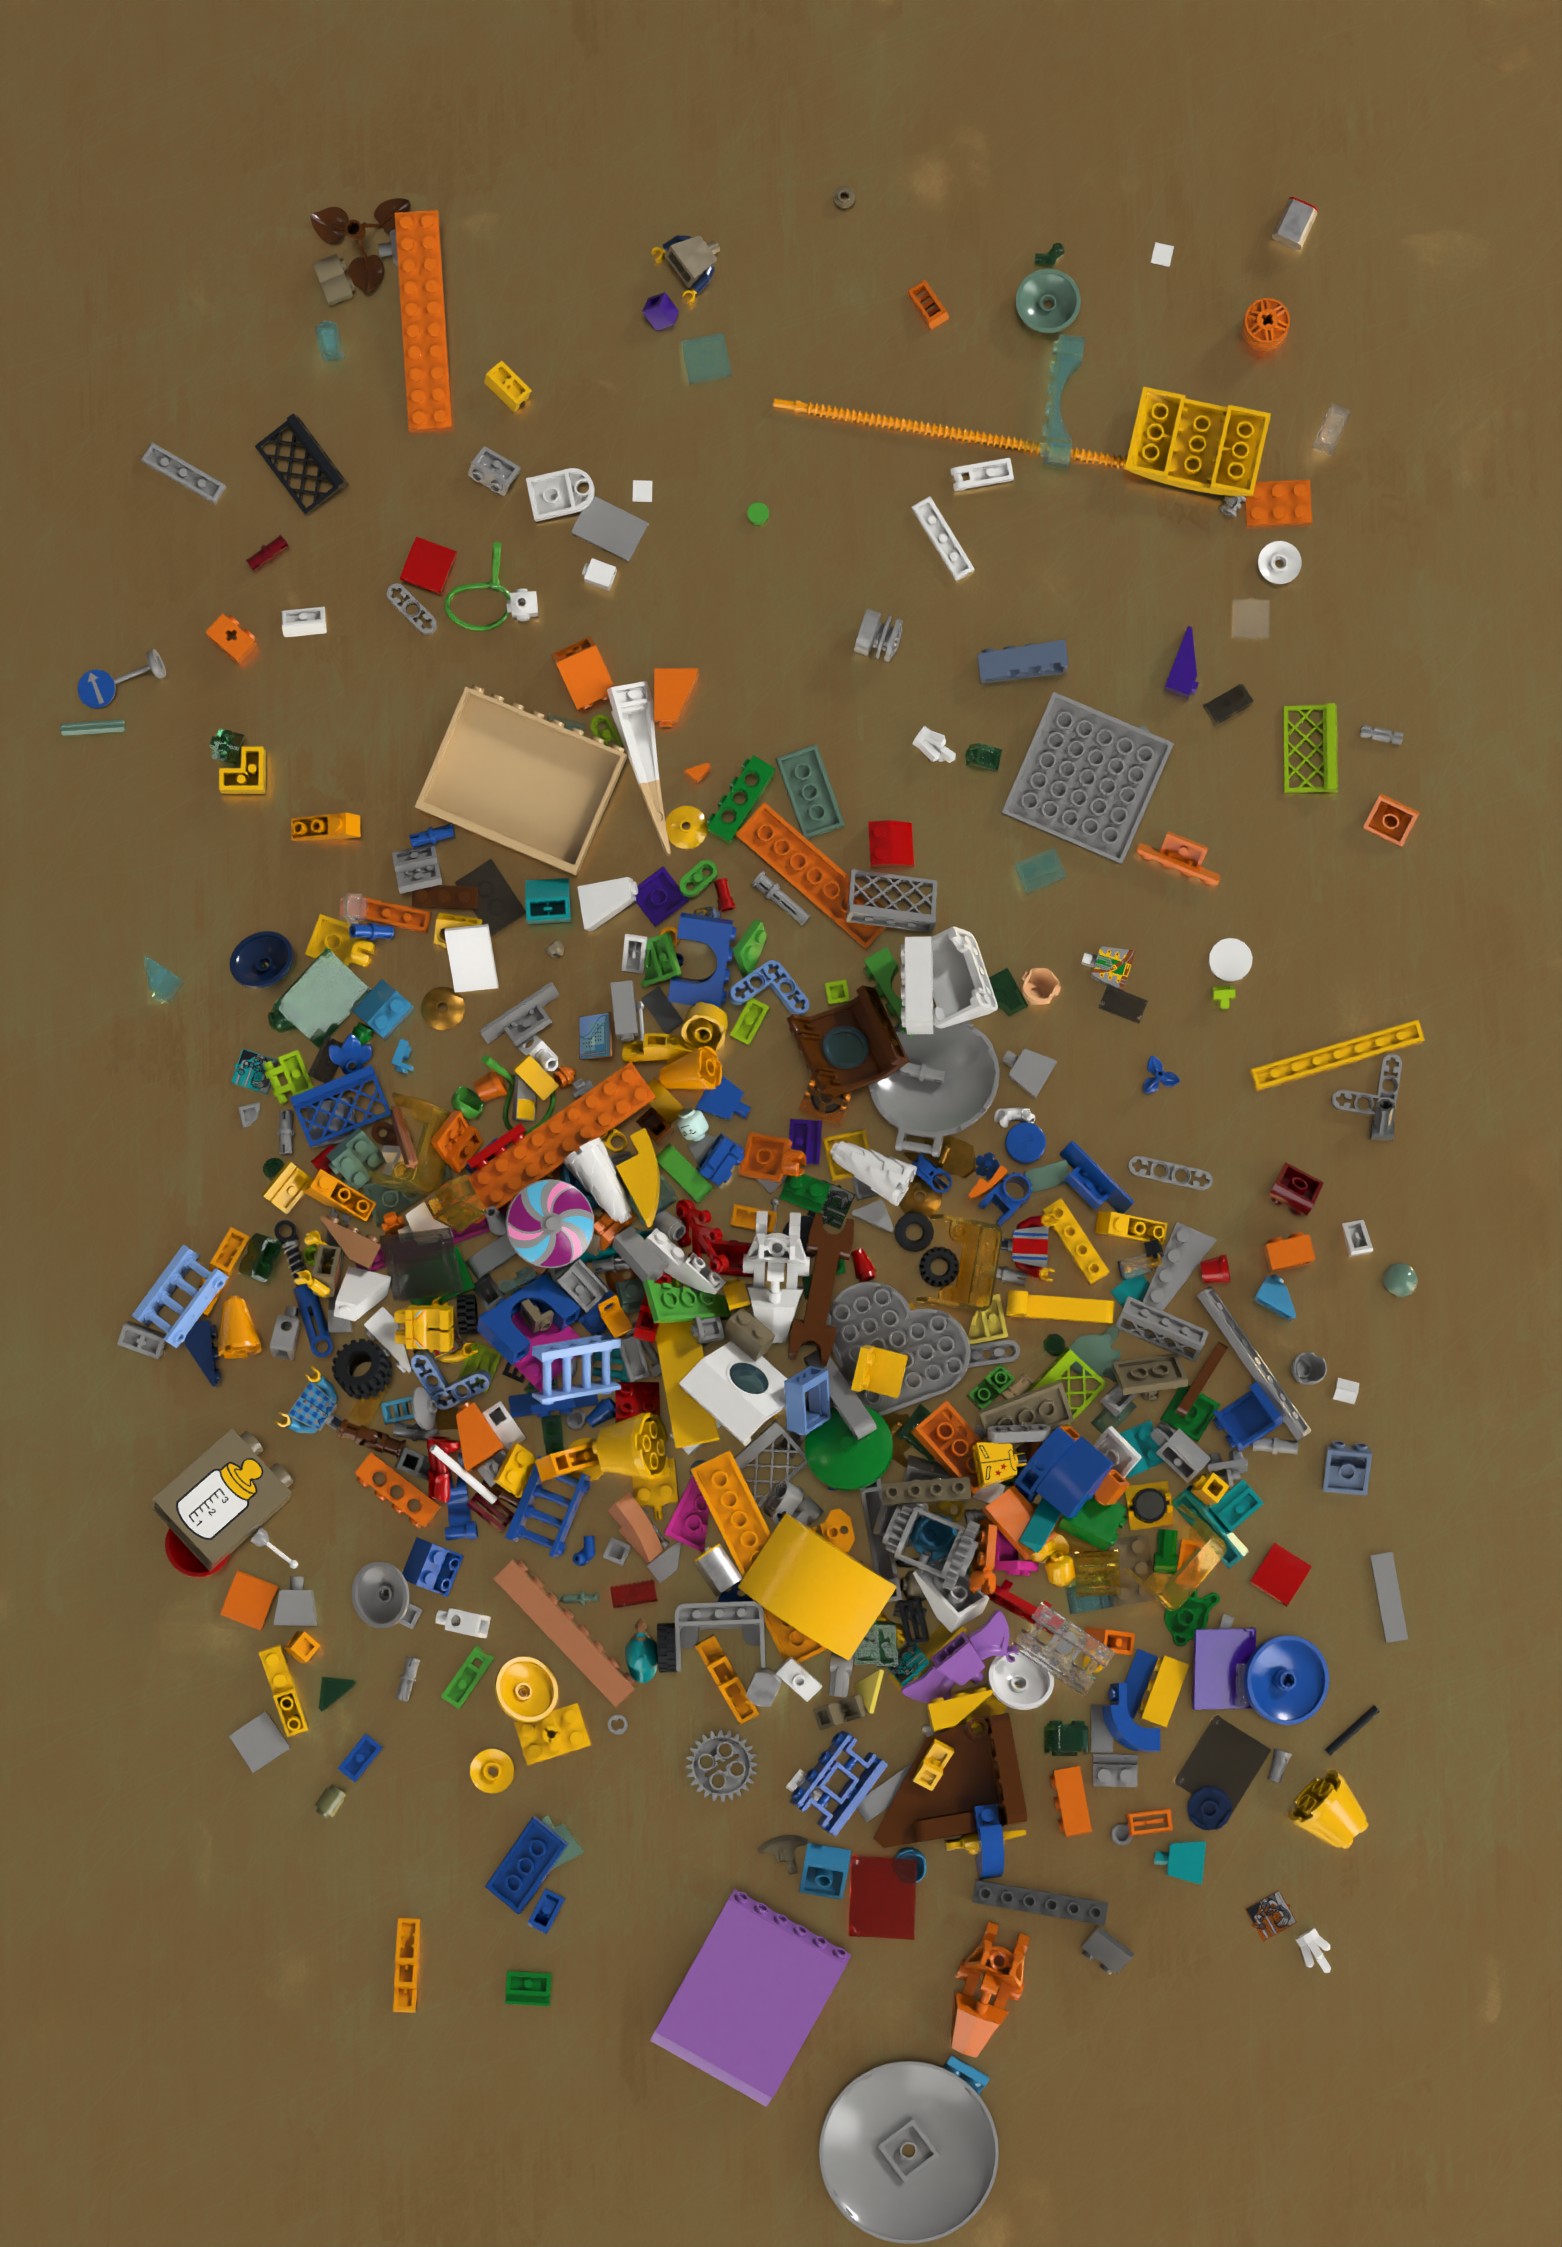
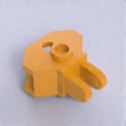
M840 1508L831 1510L825 1523L810 1528L815 1532L822 1531L825 1540L845 1553L850 1551L855 1541L851 1518ZM841 1527H847L848 1532L842 1534L840 1532Z

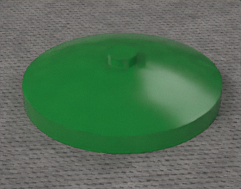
M864 1406L874 1420L877 1429L859 1440L853 1435L835 1407L830 1408V1420L806 1435L804 1447L807 1463L816 1478L823 1484L836 1490L855 1491L870 1486L885 1473L893 1456V1438L887 1423L876 1411Z

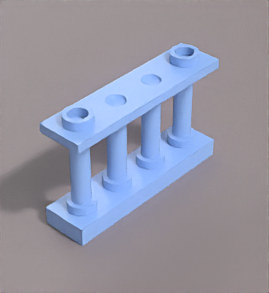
M184 1244L131 1315L147 1327L151 1322L167 1333L163 1340L175 1348L185 1340L188 1332L228 1279V1276L216 1267L211 1273L196 1262L200 1255ZM190 1268L206 1279L199 1291L183 1280ZM177 1286L193 1297L186 1309L170 1297ZM164 1304L180 1315L173 1326L157 1315Z
M611 1333L532 1346V1355L543 1362V1391L532 1393V1397L543 1405H551L554 1401L598 1393L611 1394L615 1390H620L621 1385L610 1379V1352L615 1348H621V1339L618 1337L614 1338ZM600 1351L602 1352V1380L591 1382V1355H593V1352ZM575 1355H582V1384L571 1386V1359ZM561 1358L562 1388L552 1389L551 1362L554 1359Z

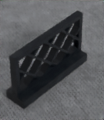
M294 413L287 418L286 422L255 445L256 449L305 515H308L339 489L349 485L300 417ZM287 427L293 432L292 442L281 441L282 431ZM268 442L276 443L275 455L266 454L262 447ZM280 443L291 445L290 457L279 456ZM295 445L305 448L304 459L293 458ZM278 459L289 460L287 472L278 470ZM293 460L304 462L302 474L291 473ZM308 462L316 463L318 466L317 476L306 475ZM291 476L302 477L300 489H293L290 486ZM305 478L316 479L315 491L304 490ZM320 479L328 480L333 488L326 493L319 492ZM303 493L314 494L313 503L306 508L302 502Z

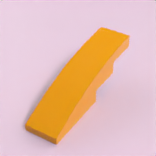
M230 1227L207 1269L212 1273L216 1267L226 1274L228 1279L201 1314L208 1318L250 1239L249 1236ZM202 1278V1280L200 1281L199 1287L197 1289L198 1291L205 1283V1278Z
M713 1634L695 1645L697 1651L739 1724L742 1725L759 1715L754 1703L747 1698L745 1687L715 1635Z
M398 1918L393 2012L416 2013L420 1919Z

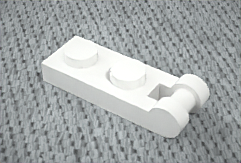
M1010 458L950 469L951 476H954L955 481L953 484L954 491L1014 481ZM968 473L970 480L963 481L962 475Z

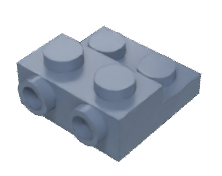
M1333 1441L1332 1444H1327L1323 1492L1367 1495L1372 1459L1371 1448H1367V1445L1364 1443L1345 1446V1443L1342 1441Z

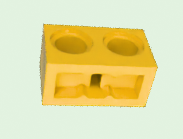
M439 913L436 919L433 944H439V947L447 948L445 934L442 932L443 928L482 925L483 919Z

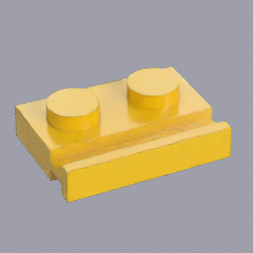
M288 1160L261 1195L285 1214H288L304 1194L312 1178Z
M513 1443L494 1482L509 1493H513L516 1498H521L537 1459L521 1445Z

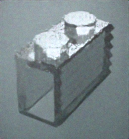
M1331 403L1312 448L1327 455H1333L1350 416V411Z

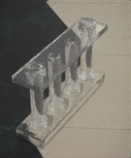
M1041 1602L1031 1617L1036 1623L1029 1632L1022 1629L1011 1646L1017 1647L1019 1653L1085 1697L1096 1680L1092 1673L1099 1664L1106 1668L1115 1652ZM1043 1627L1054 1633L1048 1644L1036 1638ZM1062 1639L1073 1646L1066 1657L1055 1651V1648ZM1080 1652L1092 1659L1084 1670L1073 1663Z

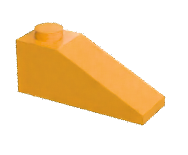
M593 1443L549 1454L535 1460L541 1482L600 1464L597 1455L593 1452Z

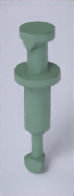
M581 1591L580 1594L563 1595L558 1600L564 1604L581 1603L582 1606H585L586 1601L599 1603V1593L595 1592V1595H585V1591Z

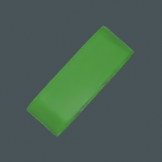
M670 1143L656 1156L658 1164L698 1204L714 1189Z

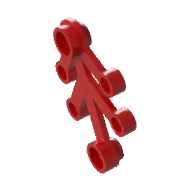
M679 1200L676 1204V1214L685 1225L686 1232L677 1241L678 1245L681 1248L691 1245L690 1226L692 1229V1253L694 1252L698 1257L702 1258V1246L710 1258V1269L716 1273L727 1271L729 1268L728 1258L724 1254L717 1255L706 1238L707 1236L711 1242L720 1241L723 1237L722 1231L719 1228L713 1229L700 1225L711 1221L710 1212L708 1210L696 1209L694 1203L690 1200Z

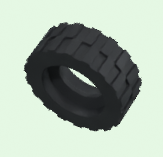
M675 1623L657 1624L659 1673L677 1672Z

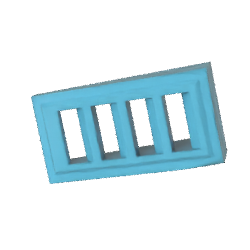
M412 1396L380 1403L384 1425L415 1419L413 1411L410 1414L408 1402L411 1403ZM399 1404L402 1405L403 1416L400 1414ZM390 1406H393L395 1418L391 1416Z

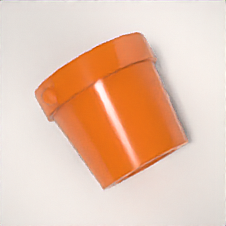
M493 1070L474 1082V1087L482 1102L508 1094L502 1076Z

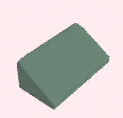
M1063 1160L1024 1171L1023 1174L1026 1175L1027 1179H1030L1029 1182L1033 1185L1031 1187L1032 1193L1067 1184L1064 1179L1070 1173L1067 1161Z

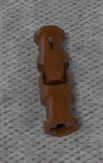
M347 1419L342 1421L337 1436L338 1438H348L355 1441V1444L365 1445L367 1448L380 1453H390L395 1455L397 1459L402 1447L406 1445V1440L399 1441L389 1437V1434L369 1429L364 1425L357 1426L351 1424Z

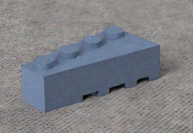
M1065 639L1040 644H1027L1021 647L1008 646L1004 647L1003 650L994 651V649H984L977 655L980 683L1067 673L1068 669Z

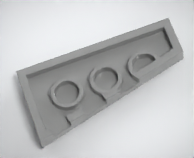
M1177 1222L1164 1250V1256L1161 1257L1163 1265L1157 1267L1143 1303L1163 1311L1217 1239Z

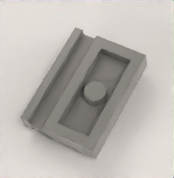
M577 1259L572 1266L555 1280L585 1313L609 1291L580 1259Z
M1093 1754L1092 1786L1137 1787L1138 1755Z

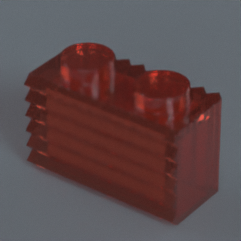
M652 1579L646 1582L642 1581L641 1583L638 1581L637 1584L634 1582L633 1584H624V1586L621 1584L620 1586L616 1585L610 1588L613 1608L658 1601L655 1581Z

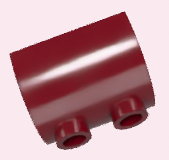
M1285 1162L1268 1196L1271 1197L1275 1204H1285L1291 1207V1211L1294 1214L1308 1216L1324 1182Z

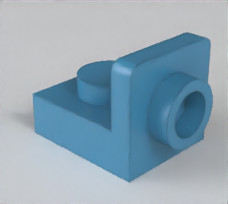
M400 1038L391 1063L393 1066H396L394 1070L407 1074L408 1071L413 1072L414 1067L403 1063L404 1059L408 1060L412 1048L409 1047V1041Z

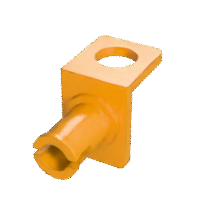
M617 1295L597 1305L600 1317L614 1338H623L626 1332L633 1329L631 1322L620 1306ZM613 1303L611 1307L604 1309L608 1304Z

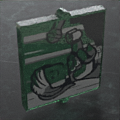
M822 1180L832 1185L821 1210L823 1225L826 1223L840 1230L855 1194L842 1189L840 1185L835 1186ZM808 1211L807 1215L812 1218H814L816 1214L811 1211Z

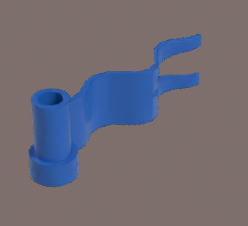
M458 1453V1464L464 1468L462 1453ZM448 1467L450 1474V1500L447 1502L449 1527H445L446 1540L478 1539L476 1521L471 1522L470 1508L467 1506L469 1497L466 1482L458 1476L456 1488H454L451 1470Z

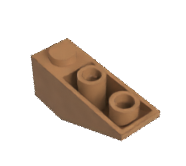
M327 1215L326 1218L321 1216L320 1220L349 1260L370 1270L381 1248V1245L378 1244L379 1239L369 1234L364 1237L358 1234L359 1230L351 1225H347L345 1228L338 1224L340 1220L330 1215Z

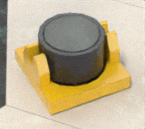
M1168 1481L1128 1486L1124 1494L1130 1531L1174 1525L1173 1506Z

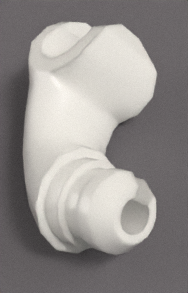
M1003 1108L995 1112L994 1121L1000 1122V1125L1005 1128L1008 1127L1009 1122L1014 1120L1034 1123L1035 1115L1028 1108Z

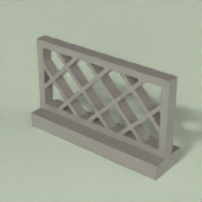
M851 869L846 922L932 933L936 924L937 880ZM855 876L863 877L868 883L860 888L855 882ZM885 880L890 886L882 891L876 882ZM907 883L911 889L904 894L897 885ZM870 886L878 893L872 899L864 892ZM930 886L932 891L925 897L918 888ZM892 889L900 896L893 902L886 895ZM913 892L921 899L915 905L907 898ZM860 894L867 902L864 905L853 904L854 898ZM882 897L888 906L879 908L874 902ZM903 900L910 908L906 911H901L896 904ZM925 903L930 908V914L921 913L917 908Z
M777 1420L734 1457L741 1472L745 1466L755 1467V1479H745V1481L754 1482L753 1497L755 1501L756 1498H762L757 1503L758 1507L763 1505L774 1492L775 1487L772 1489V1483L788 1482L808 1464L805 1452L789 1436ZM782 1434L788 1441L787 1449H774V1440ZM772 1443V1449L766 1448ZM790 1444H791L796 1450H790ZM762 1451L771 1452V1464H758V1455ZM774 1452H787V1465L773 1464ZM789 1453H799L805 1460L798 1466L789 1465ZM758 1467H771L770 1480L757 1479ZM773 1467L786 1468V1477L783 1480H773ZM789 1468H795V1469L789 1474ZM757 1482L770 1483V1492L766 1495H756Z

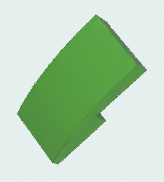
M999 1364L966 1397L979 1410L984 1409L1015 1378Z

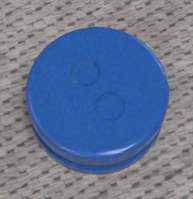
M1028 1122L1013 1126L1005 1139L1007 1154L1012 1160L1020 1164H1030L1037 1161L1042 1156L1046 1147V1138L1043 1131L1037 1125Z

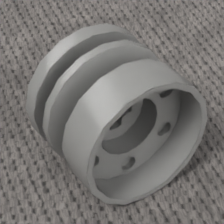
M867 609L857 636L854 652L868 656L871 649L875 648V659L879 660L882 651L886 652L884 662L889 663L896 653L901 640L903 619L897 618L894 627H892L893 616L889 615L885 624L880 623L881 612Z

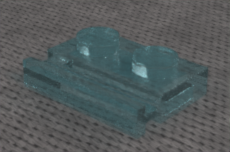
M1055 847L1014 864L1026 894L1067 878Z

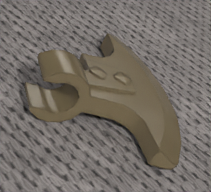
M797 1835L775 1837L762 1844L758 1848V1852L760 1854H774L777 1862H786L789 1875L798 1872L794 1851L797 1847L806 1845L808 1839Z

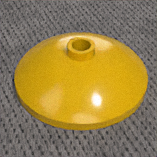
M517 1657L504 1664L497 1673L495 1695L500 1707L506 1714L515 1720L529 1723L539 1721L551 1713L557 1702L558 1686L551 1670L541 1661L531 1657ZM518 1690L523 1693V1697L518 1694Z

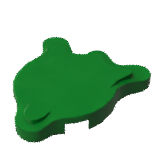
M1169 1582L1165 1586L1168 1594V1605L1165 1609L1164 1621L1167 1629L1173 1636L1175 1645L1185 1646L1189 1640L1194 1638V1629L1206 1628L1209 1612L1219 1603L1220 1597L1217 1593H1210L1203 1598H1198L1197 1588L1181 1589L1176 1583Z

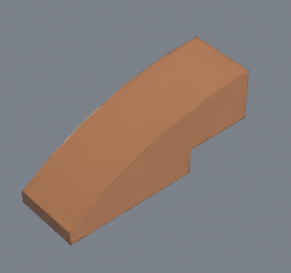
M629 1492L610 1507L608 1512L622 1526L619 1532L647 1564L663 1551L660 1540L647 1515Z

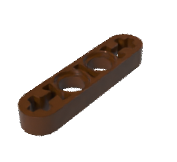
M1221 1342L1217 1343L1175 1413L1185 1418L1228 1349L1226 1345Z

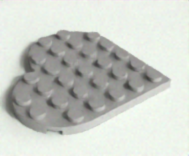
M874 1281L854 1284L843 1290L833 1301L826 1325L837 1327L832 1350L839 1369L850 1387H852L862 1346L870 1345L908 1356L898 1398L867 1390L861 1392L854 1391L864 1406L876 1411L880 1416L947 1392L956 1386L965 1375L970 1362V1343L962 1325L950 1314L935 1308L911 1310L906 1299L896 1289L884 1283Z

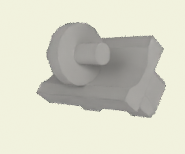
M1238 1450L1230 1451V1461L1222 1462L1220 1453L1209 1454L1211 1460L1207 1464V1473L1214 1472L1224 1482L1227 1481L1229 1487H1233V1480L1241 1479L1240 1473L1248 1472L1247 1458H1244L1242 1452Z

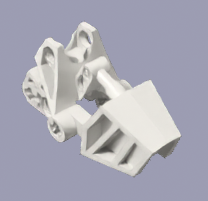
M757 1211L756 1235L748 1253L744 1254L743 1273L754 1274L753 1284H746L754 1317L775 1334L772 1343H784L787 1340L793 1318L805 1288L797 1286L798 1276H809L810 1257H806L800 1240L801 1213L790 1212L788 1236L782 1233L767 1235L768 1211ZM765 1262H768L767 1281H771V1289L764 1288ZM785 1263H787L786 1289L781 1291L780 1282H784Z

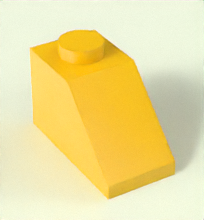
M739 1278L726 1281L727 1285L723 1286L730 1313L739 1311L742 1307L745 1309L750 1308L751 1303L744 1280L739 1281Z

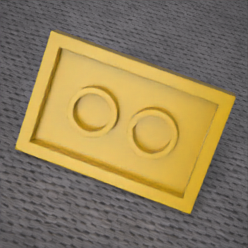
M578 1703L553 1710L545 1718L536 1722L518 1721L514 1723L527 1765L591 1745Z

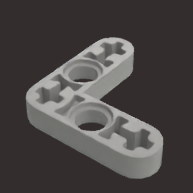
M1389 1054L1382 1060L1377 1095L1339 1090L1332 1096L1333 1107L1340 1111L1374 1116L1375 1112L1371 1111L1374 1105L1373 1099H1377V1102L1381 1101V1099H1389L1395 1103L1396 1108L1402 1069L1401 1058L1396 1054ZM1391 1058L1394 1059V1063H1398V1066H1395L1392 1070V1074H1397L1396 1077L1391 1075L1384 1076V1072L1389 1073V1065H1386V1062H1389ZM1384 1080H1392L1395 1087L1393 1091L1387 1092L1383 1089L1382 1084ZM1341 1094L1347 1100H1351L1352 1096H1356L1353 1102L1354 1108H1350L1351 1103L1347 1102L1340 1106L1336 1098H1339ZM1367 1098L1370 1102L1369 1108L1366 1110L1360 1109L1357 1105L1358 1099Z

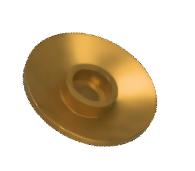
M449 987L432 989L425 995L421 1004V1013L425 1022L437 1030L454 1028L460 1023L465 1012V1005L461 995L458 992L455 993L454 989ZM445 1004L446 1010L439 1011L438 1006Z
M918 1175L915 1176L913 1181L909 1183V1189L899 1205L905 1214L916 1212L929 1218L938 1211L942 1202V1194L933 1191ZM933 1180L935 1188L941 1190L939 1185ZM923 1193L924 1199L921 1201L917 1200L916 1194Z

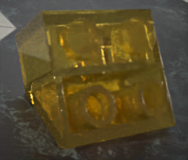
M467 1175L446 1182L424 1199L433 1219L457 1232H462L487 1213Z

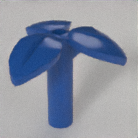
M1151 1056L1147 1063V1069L1154 1077L1145 1079L1143 1091L1148 1094L1156 1092L1159 1087V1081L1165 1087H1173L1180 1082V1079L1173 1072L1165 1073L1162 1070L1163 1064L1157 1057Z

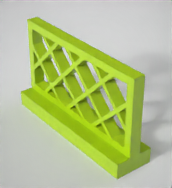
M1336 703L1283 706L1284 792L1338 793ZM1314 710H1323V719L1316 725L1308 716ZM1288 711H1298L1303 717L1296 725H1293L1289 721ZM1305 719L1314 726L1306 736L1298 729ZM1296 730L1303 739L1294 747L1289 742V736ZM1316 730L1323 734V740L1318 746L1308 739ZM1305 741L1315 748L1307 757L1297 750ZM1295 751L1304 759L1296 768L1289 763V758ZM1318 751L1323 756V762L1316 768L1309 759ZM1306 762L1315 769L1307 779L1298 772ZM1322 767H1324V774L1320 771ZM1317 772L1324 778V787H1314L1309 782ZM1295 773L1304 780L1299 787L1289 788V779Z
M1067 1347L1026 1392L1055 1382L1058 1379H1067V1391L1065 1393L1070 1409L1075 1410L1072 1413L1075 1419L1103 1390L1107 1382L1078 1357L1074 1351ZM1077 1361L1082 1366V1375L1070 1376L1069 1367ZM1085 1369H1086L1091 1375H1085ZM1082 1378L1083 1391H1070V1379ZM1085 1378H1095L1101 1384L1095 1390H1086ZM1070 1394H1083V1403L1080 1406H1071Z

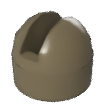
M557 939L545 951L552 958H559L564 953V946Z

